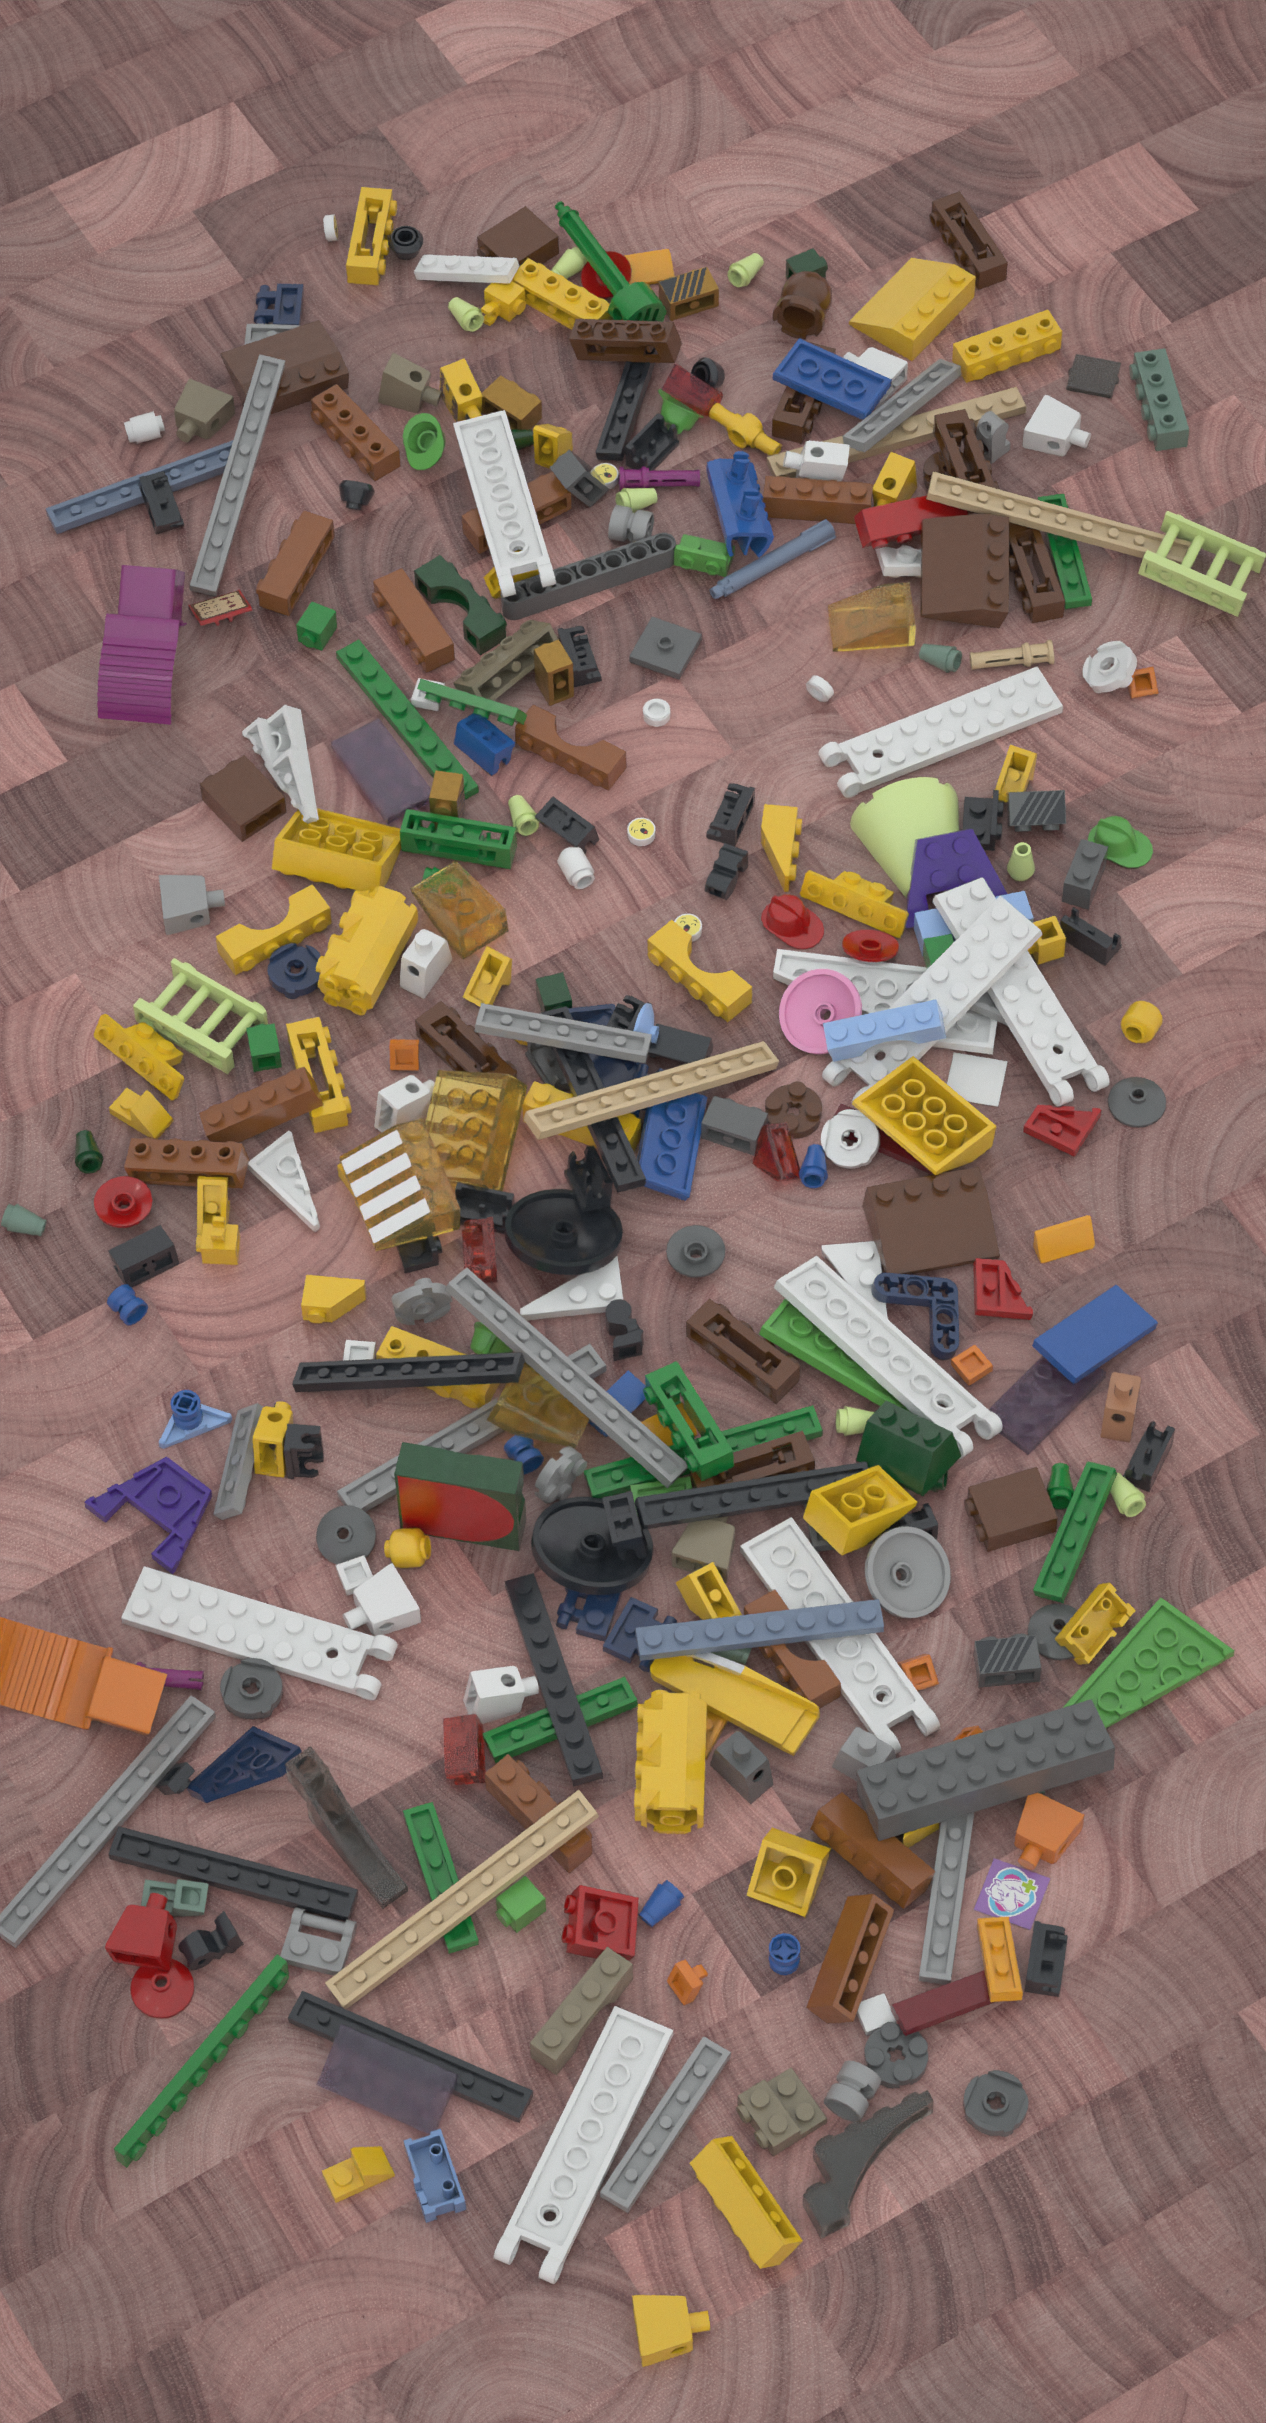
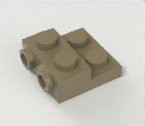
M789 2068L768 2082L764 2079L738 2095L736 2111L745 2124L749 2122L756 2131L754 2132V2137L763 2150L768 2148L772 2156L777 2155L827 2123V2117L792 2068Z

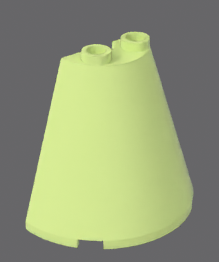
M917 777L889 784L872 793L873 799L867 804L861 802L854 811L850 821L851 829L905 898H907L910 889L915 839L959 831V801L956 791L949 783H939L937 778Z

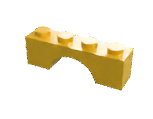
M313 884L288 897V914L278 925L269 929L256 930L239 923L215 936L217 951L235 976L243 971L251 970L256 964L270 958L272 953L281 946L290 943L299 944L304 938L315 932H321L328 925L332 924L330 907Z
M673 920L669 921L647 939V955L654 965H660L666 970L674 982H680L685 986L693 998L703 1001L715 1016H720L726 1022H729L752 1003V986L733 970L723 973H708L698 969L690 961L692 936Z

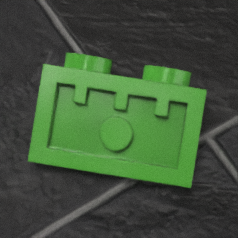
M683 534L680 544L676 545L674 549V565L684 569H693L710 575L726 577L735 555V546L732 545L733 556L730 557L725 543Z

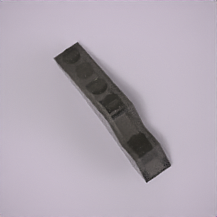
M310 1746L285 1763L288 1781L306 1801L309 1819L382 1909L408 1892V1886L370 1837L335 1782L328 1766Z
M928 2090L920 2094L918 2092L911 2093L903 2098L900 2104L892 2108L889 2106L883 2107L876 2111L872 2118L864 2122L861 2120L849 2124L844 2129V2132L834 2137L833 2135H827L817 2141L816 2146L813 2147V2160L826 2183L817 2182L806 2189V2193L803 2194V2208L821 2239L850 2225L851 2213L849 2209L856 2191L868 2169L880 2153L906 2129L933 2113L934 2100Z

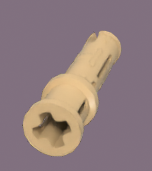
M1052 640L1032 645L1026 642L1018 648L969 653L971 670L1023 664L1026 667L1048 662L1050 665L1054 664Z

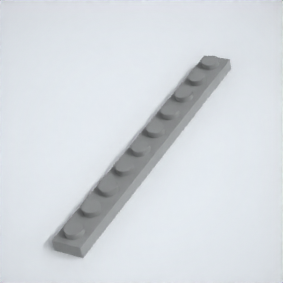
M259 354L190 582L191 591L215 597L217 595L283 375L285 360Z
M467 1267L447 1284L445 1290L514 1352H522L528 1365L666 1488H669L686 1472L688 1467L682 1458Z
M591 1344L568 1356L571 1361L592 1379L606 1372V1364ZM537 1374L418 1443V1445L442 1448L465 1454L563 1397V1395L540 1374ZM399 1455L338 1490V1497L344 1506H355L366 1512L396 1494L394 1473Z
M192 1695L185 1701L1 1912L0 1937L15 1948L21 1943L117 1832L118 1826L121 1827L216 1718L215 1711Z

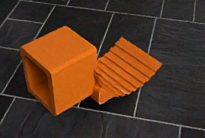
M0 1617V1705L85 1730H89L92 1720L142 1735H148L167 1674L112 1658L114 1650L112 1647L104 1648Z

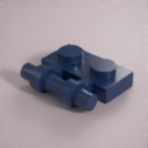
M277 283V291H270L269 286L261 285L259 292L256 294V304L258 307L254 312V322L256 324L273 322V324L300 326L304 296L303 284ZM271 304H275V309H268Z
M565 1587L567 1594L564 1602L558 1607L556 1626L561 1629H567L570 1621L578 1623L576 1634L605 1642L623 1592L610 1595H590ZM578 1597L586 1599L583 1610L575 1608Z
M630 1597L603 1644V1652L631 1663L635 1654L639 1655L635 1628L677 1623V1620L672 1616H666L663 1623L656 1621L655 1619L658 1616L657 1608ZM655 1659L641 1661L639 1668L644 1672H649L650 1666Z

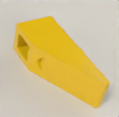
M764 804L761 844L784 892H789L790 881H795L797 865L792 864L793 858H798L800 842L795 841L796 835L801 836L803 819L797 818L798 807Z

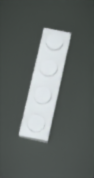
M430 254L422 256L414 270V274L417 280L510 284L519 268L517 258Z

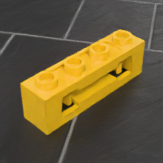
M361 187L346 263L348 283L379 285L380 275H385L386 259H384V255H389L390 249L387 238L393 231L394 226L391 217L397 214V201L393 200L392 189ZM368 215L369 223L376 224L372 242L373 256H371V249H365L369 229Z
M320 1017L286 1024L288 1042L296 1069L305 1067L312 1078L313 1075L308 1059L316 1057L315 1048L318 1049L319 1063L327 1091L319 1092L323 1106L309 1112L314 1133L348 1126L347 1114L352 1113L348 1096L343 1097L341 1090H345L342 1074H336L334 1067L338 1066L335 1050H329L328 1044L331 1043L328 1026L322 1027Z

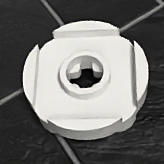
M1107 642L1097 648L1098 653L1093 658L1089 655L1083 666V677L1095 693L1110 692L1119 687L1126 688L1131 684L1133 680L1132 675L1137 666V658L1130 647H1127L1123 642Z
M843 1110L825 1123L821 1133V1144L827 1157L837 1166L855 1169L871 1163L880 1146V1133L877 1126L859 1110ZM850 1132H855L854 1135L858 1138V1141L853 1143L852 1146H848L847 1142L843 1141V1138L848 1137Z

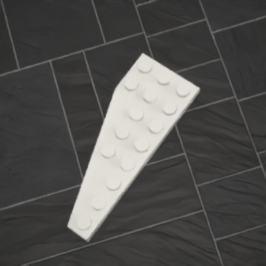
M777 949L773 979L790 985L797 977L811 970L830 969L846 976L857 988L862 1002V1015L887 1010L927 968L886 962H866L854 958ZM968 1010L946 1032V1038L938 1040L933 1047L993 1055L997 1021Z

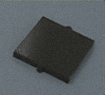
M1076 354L1073 366L1068 371L1070 376L1066 390L1112 399L1115 385L1119 384L1118 374L1121 363Z

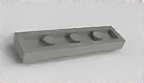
M258 1403L237 1411L213 1514L221 1520L242 1514L246 1504L245 1498L252 1478L251 1472L254 1463L253 1435L263 1408Z

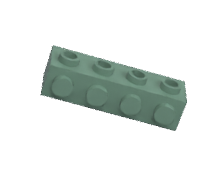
M1166 349L1134 353L1133 364L1129 365L1131 380L1136 381V398L1142 401L1141 414L1143 421L1147 420L1148 422L1147 435L1149 441H1153L1156 451L1187 447L1189 426Z

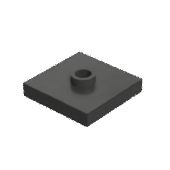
M652 616L631 652L629 662L680 680L702 641V634Z

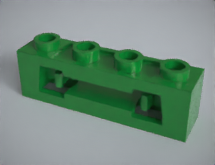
M406 809L400 829L401 850L405 852L511 869L517 849L516 827ZM422 820L438 822L437 829H435L434 823H430L428 828L424 827ZM483 830L490 831L486 833V838L482 835ZM491 832L501 833L500 840L491 839Z
M675 1361L645 1375L646 1388L643 1389L645 1399L649 1405H655L661 1425L664 1428L668 1426L672 1433V1442L677 1450L682 1449L684 1452L685 1462L690 1472H696L700 1480L704 1481L734 1467V1456L731 1446L679 1363ZM680 1396L684 1401V1410L701 1435V1438L697 1439L698 1446L694 1442V1433L676 1406L681 1403Z

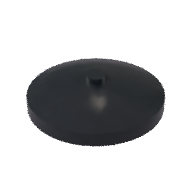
M550 1189L529 1194L517 1201L511 1207L506 1217L505 1240L509 1249L525 1264L547 1273L578 1275L593 1272L609 1264L617 1256L621 1248L623 1227L616 1212L611 1207L583 1212L572 1190Z
M572 1497L550 1505L540 1514L534 1525L531 1549L538 1566L558 1584L584 1594L610 1595L634 1587L645 1577L653 1556V1541L649 1530L641 1529L647 1558L638 1559L635 1550L629 1549L625 1552L626 1560H621L618 1556L617 1548L613 1547L603 1499L596 1497Z

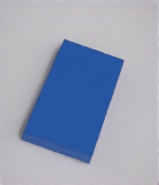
M800 338L773 372L772 380L861 420L872 413L892 383L890 378Z
M694 1093L646 1108L637 1160L646 1177L644 1187L684 1201L690 1197L701 1136V1123L707 1103L706 1096Z
M1115 1285L1034 1339L1032 1346L1069 1381L1075 1384L1155 1330L1158 1322L1118 1285Z

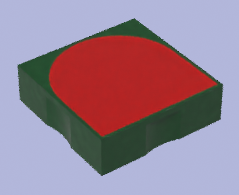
M402 1442L394 1473L400 1529L420 1528L425 1535L514 1551L520 1550L527 1520L526 1503L522 1494L524 1486L523 1462L484 1455L463 1454L442 1448Z

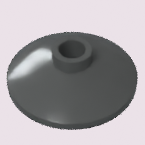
M1129 1077L1113 1086L1108 1097V1107L1113 1117L1120 1123L1136 1128L1146 1127L1156 1123L1163 1116L1166 1108V1097L1163 1090L1155 1082L1142 1077ZM1133 1096H1140V1097H1142V1098L1137 1099V1098H1135V1097H1133Z
M692 1225L678 1230L671 1236L667 1244L666 1254L669 1264L675 1271L687 1277L699 1278L708 1276L719 1269L725 1258V1245L720 1235L714 1230L705 1226ZM697 1254V1255H700L701 1257H699V1258H693V1257H691V1256Z
M350 1505L336 1507L326 1513L318 1525L316 1532L318 1548L327 1560L336 1565L363 1555L367 1558L376 1542L375 1524L371 1517L358 1507ZM342 1529H348L349 1531L346 1539H340L339 1537Z
M1050 1604L1034 1613L1028 1625V1636L1036 1635L1039 1654L1052 1660H1067L1074 1657L1065 1646L1061 1647L1056 1642L1055 1637L1061 1630H1057L1054 1625L1065 1626L1077 1612V1609L1066 1604Z

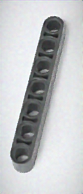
M659 533L553 570L556 580L555 585L542 587L539 575L514 583L516 595L503 598L501 593L502 615L508 620H519L670 568L674 565L675 538L668 533Z

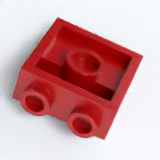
M579 1885L571 1895H567L564 1902V1913L569 1914V1924H565L561 1936L562 1943H567L566 1953L596 1959L606 1947H609L630 1961L635 1956L639 1897Z

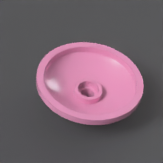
M815 969L797 977L784 992L779 1007L780 1025L789 1042L804 1052L817 1055L829 1053L823 1023L862 1015V1002L855 985L843 974L830 969ZM830 1011L829 1019L824 1020L825 1012Z

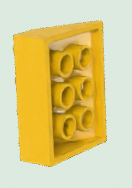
M911 258L849 321V325L913 361L974 298L976 276L955 264Z
M318 808L319 820L311 823L304 822V816L297 809L275 838L272 859L273 870L280 871L285 875L305 877L312 882H325L333 884L337 888H350L362 892L370 889V892H373L375 887L378 886L385 887L401 850L399 828Z
M914 1056L852 1101V1105L934 1175L973 1162L990 1149L993 1144L996 1125Z

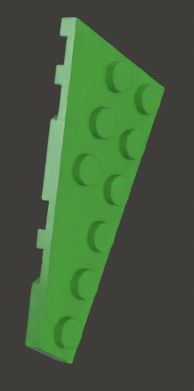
M787 1299L783 1300L762 1326L759 1335L875 1404L881 1406L885 1401H888L909 1411Z
M1160 1598L1064 1707L1092 1699L1105 1728H1108L1233 1657L1235 1650L1163 1598Z

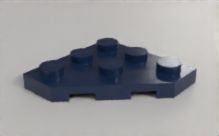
M252 1726L193 1779L186 1789L192 1797L209 1803L283 1777L286 1773L294 1770L297 1763L305 1755L299 1746Z

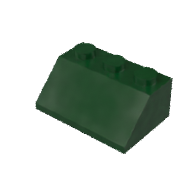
M885 1401L866 1422L856 1463L867 1462L868 1469L879 1465L900 1486L924 1496L962 1455L953 1432L891 1402Z

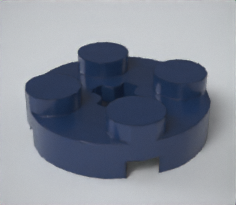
M296 943L281 946L272 953L269 959L270 963L267 972L270 984L276 991L284 994L288 999H297L299 996L313 992L318 988L320 973L316 972V965L321 956L320 953L309 945H306V948L297 946ZM293 966L297 969L303 968L300 973H291V967Z

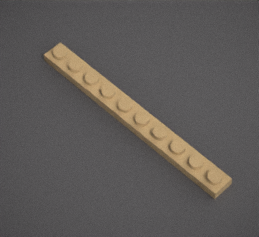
M1014 387L908 417L866 452L857 451L849 447L848 463L935 439L933 425L934 416L937 414L966 409L969 419L972 418L975 427H977L980 418L988 411L994 412L1003 420L1026 413V404L1018 388ZM843 436L822 442L843 444ZM803 447L790 450V452L801 454ZM786 452L767 457V465L772 476L796 478V469L783 467Z
M933 472L926 498L927 500L978 514L984 513L1009 517V522L1139 558H1143L1147 550L1156 553L1165 536L1164 534ZM1176 538L1166 558L1181 564L1192 542Z
M762 1041L528 1110L523 1120L536 1138L540 1140L777 1068L779 1060L767 1044Z
M577 1790L326 1981L325 1984L342 2007L347 2010L599 1817L598 1813L580 1790Z

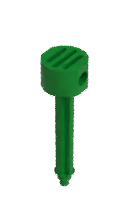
M562 201L557 202L555 209L558 210L557 216L560 227L565 229L614 296L608 308V313L612 320L663 322L667 310L649 284L645 282L629 284L579 217V212L572 210L569 206H564Z

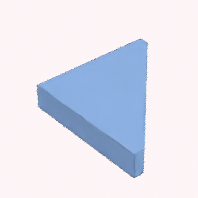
M201 1404L203 1419L201 1424L193 1430L178 1428L174 1424L172 1415L159 1440V1447L165 1449L229 1424L232 1421V1414Z

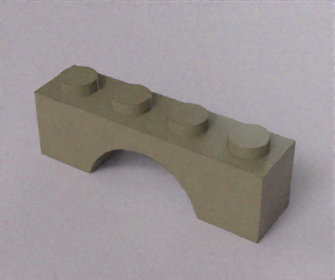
M606 1947L530 2042L531 2058L557 2076L576 2052L582 2035L594 2017L607 2004L615 2003L633 1980V1964L609 1947Z

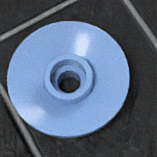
M645 1003L637 1017L634 1031L652 1034L651 1043H656L659 1027L654 1026L652 1005Z

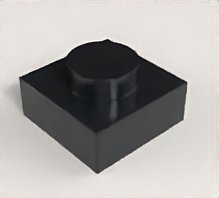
M187 1762L177 1763L156 1787L164 1795L180 1794L191 1783L189 1778L195 1770Z

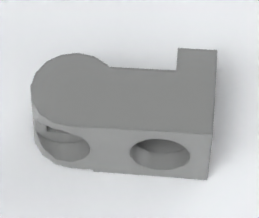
M988 411L980 418L975 435L977 440L981 439L983 447L987 446L989 452L984 449L983 456L992 464L1010 450L1011 443L1006 439V433L1009 428L1008 423L994 412Z

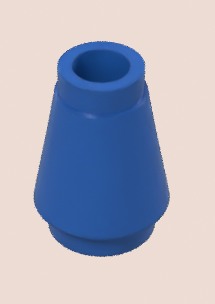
M818 1144L808 1147L799 1171L802 1184L809 1188L821 1187L828 1178L825 1151Z
M665 1880L662 1884L658 1883L638 1915L647 1925L653 1927L681 1906L680 1901L684 1898V1895L668 1880Z

